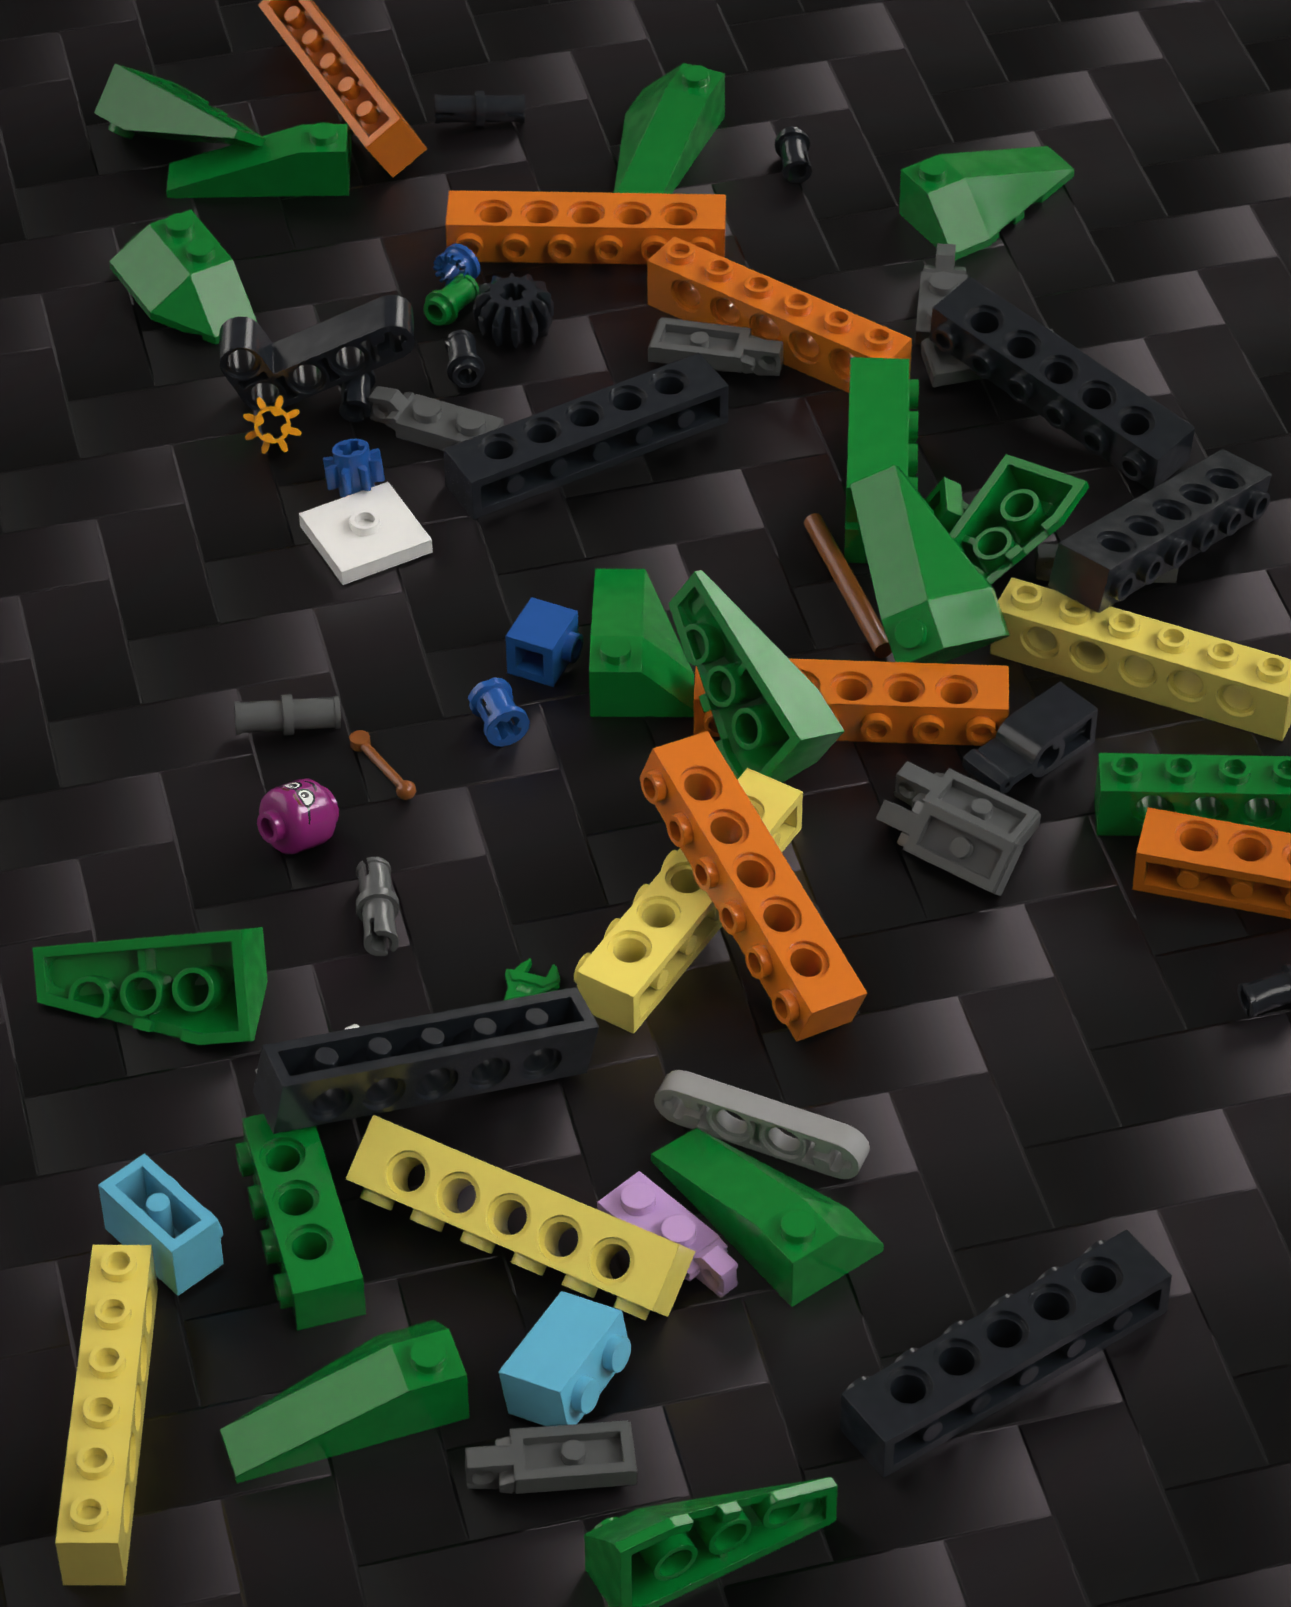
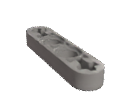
M674 1070L668 1073L655 1094L654 1103L657 1110L667 1120L692 1130L698 1128L713 1137L835 1178L851 1179L855 1177L870 1151L869 1142L864 1134L848 1124L689 1071ZM726 1110L738 1114L745 1121L731 1116ZM778 1128H783L791 1132L797 1138H792L784 1134Z

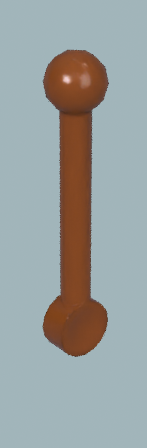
M357 730L350 734L351 749L365 753L394 784L396 794L400 799L411 800L416 794L415 784L412 781L403 780L371 746L369 733Z

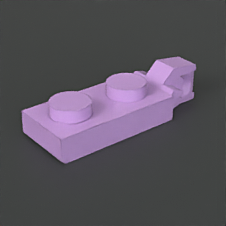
M640 1171L597 1202V1210L696 1251L684 1278L687 1281H691L696 1277L720 1298L738 1285V1263L728 1254V1246L720 1236Z

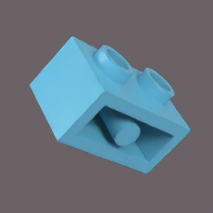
M145 1153L98 1184L105 1229L122 1245H152L156 1276L177 1296L224 1264L221 1246L223 1230L218 1219Z
M561 1291L499 1370L508 1413L544 1426L578 1424L584 1414H588L594 1409L602 1390L615 1373H619L624 1369L629 1360L631 1343L627 1336L622 1310Z

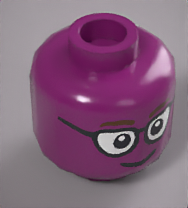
M309 778L297 779L271 789L262 797L257 826L262 838L276 850L286 855L298 854L324 844L333 836L339 817V808L334 795L328 788Z

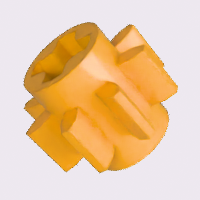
M281 395L277 397L274 406H266L264 400L258 397L257 404L260 411L257 415L243 414L244 419L254 422L255 429L247 433L245 439L252 440L258 436L263 440L261 447L263 454H266L269 450L270 443H278L280 448L287 452L288 446L284 439L288 434L294 436H301L302 434L298 428L291 427L290 419L300 413L299 409H293L286 413L281 409L283 404V396ZM271 411L275 417L280 415L285 417L286 423L281 425L282 435L280 437L274 438L270 432L261 434L258 427L264 423L263 413Z

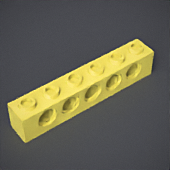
M1011 577L998 600L1010 636L991 643L990 654L1279 741H1283L1291 725V659L1111 606L1097 613L1056 590Z
M747 768L738 778V781L779 849L783 852L802 829L803 791ZM681 848L678 851L672 850L667 855L659 874L650 884H644L640 887L635 895L632 906L621 919L615 918L609 924L604 939L592 953L588 952L581 957L574 972V982L577 983V988L592 1015L633 1034L722 927L718 910L708 893L697 885L692 867Z
M375 1115L371 1118L346 1176V1180L364 1187L359 1198L392 1211L395 1202L398 1201L414 1208L409 1218L410 1220L442 1232L446 1222L464 1230L460 1238L461 1242L492 1254L496 1244L514 1251L510 1263L543 1276L547 1266L566 1274L562 1285L594 1298L598 1288L617 1295L613 1307L645 1321L650 1310L667 1317L669 1316L696 1252ZM423 1164L425 1179L418 1189L410 1191L408 1187L409 1173L415 1166ZM473 1185L476 1192L475 1202L469 1210L460 1213L457 1205L458 1196L465 1187ZM524 1206L527 1214L525 1226L518 1233L511 1235L508 1230V1218L516 1208ZM575 1228L578 1234V1244L571 1254L562 1257L558 1249L559 1239L566 1230ZM626 1249L630 1256V1266L622 1277L613 1279L609 1269L610 1261L617 1252Z
M92 1245L55 1541L63 1585L125 1586L158 1293L152 1245Z

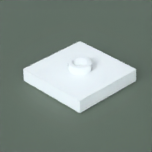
M389 482L371 487V491L363 490L299 513L300 527L342 585L433 552L432 539Z

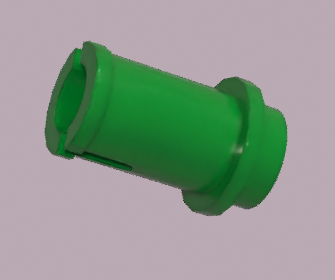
M460 273L443 289L430 292L423 306L426 318L438 326L452 324L456 321L458 312L477 297L479 293L477 282L470 275L466 274L464 276L463 273Z

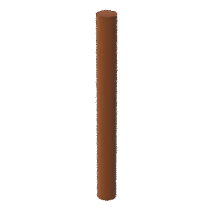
M818 513L807 516L804 520V526L875 656L878 658L889 656L892 650L886 632L825 521Z

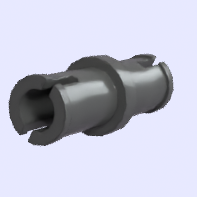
M292 694L281 695V700L234 701L236 735L252 732L282 731L283 736L294 735V730L340 729L341 712L339 696L292 699Z
M369 857L367 858L368 875L366 864L363 861L356 867L360 891L356 899V914L363 921V944L365 950L371 955L386 956L388 955L386 938H388L389 949L392 952L399 946L395 918L399 913V899L396 893L392 891L391 866L389 862L384 858Z

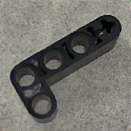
M382 296L272 343L265 331L255 320L240 316L230 318L220 328L219 366L224 376L251 410L260 411L257 404L258 397L264 400L266 406H274L279 395L283 396L282 409L408 355L414 348L415 343L413 308L411 303L401 296Z

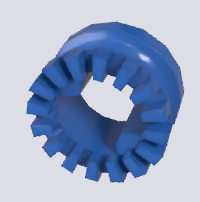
M462 244L448 246L444 253L435 258L436 260L433 263L435 264L433 270L437 271L435 273L436 277L441 276L439 281L441 283L445 281V286L460 273H463L464 276L468 274L476 279L481 272L480 263L476 255Z

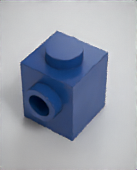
M531 597L505 636L507 673L554 687L568 664L575 663L582 651L584 638L582 634L578 633V611Z

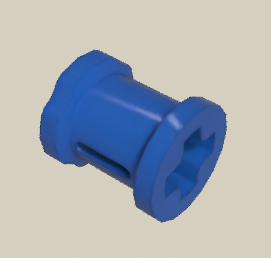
M495 677L478 683L471 690L468 696L469 707L474 715L482 718L484 722L483 732L491 744L501 747L508 746L519 741L529 729L530 720L525 710L516 706L513 702L512 688L509 682L503 678Z

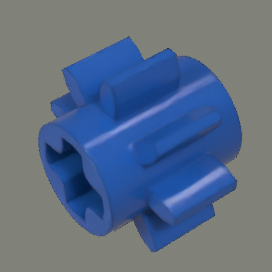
M347 439L338 442L332 448L333 457L323 458L327 487L329 490L338 488L339 495L342 498L363 490L371 491V487L375 486V482L385 480L380 449L369 450V444L365 440Z

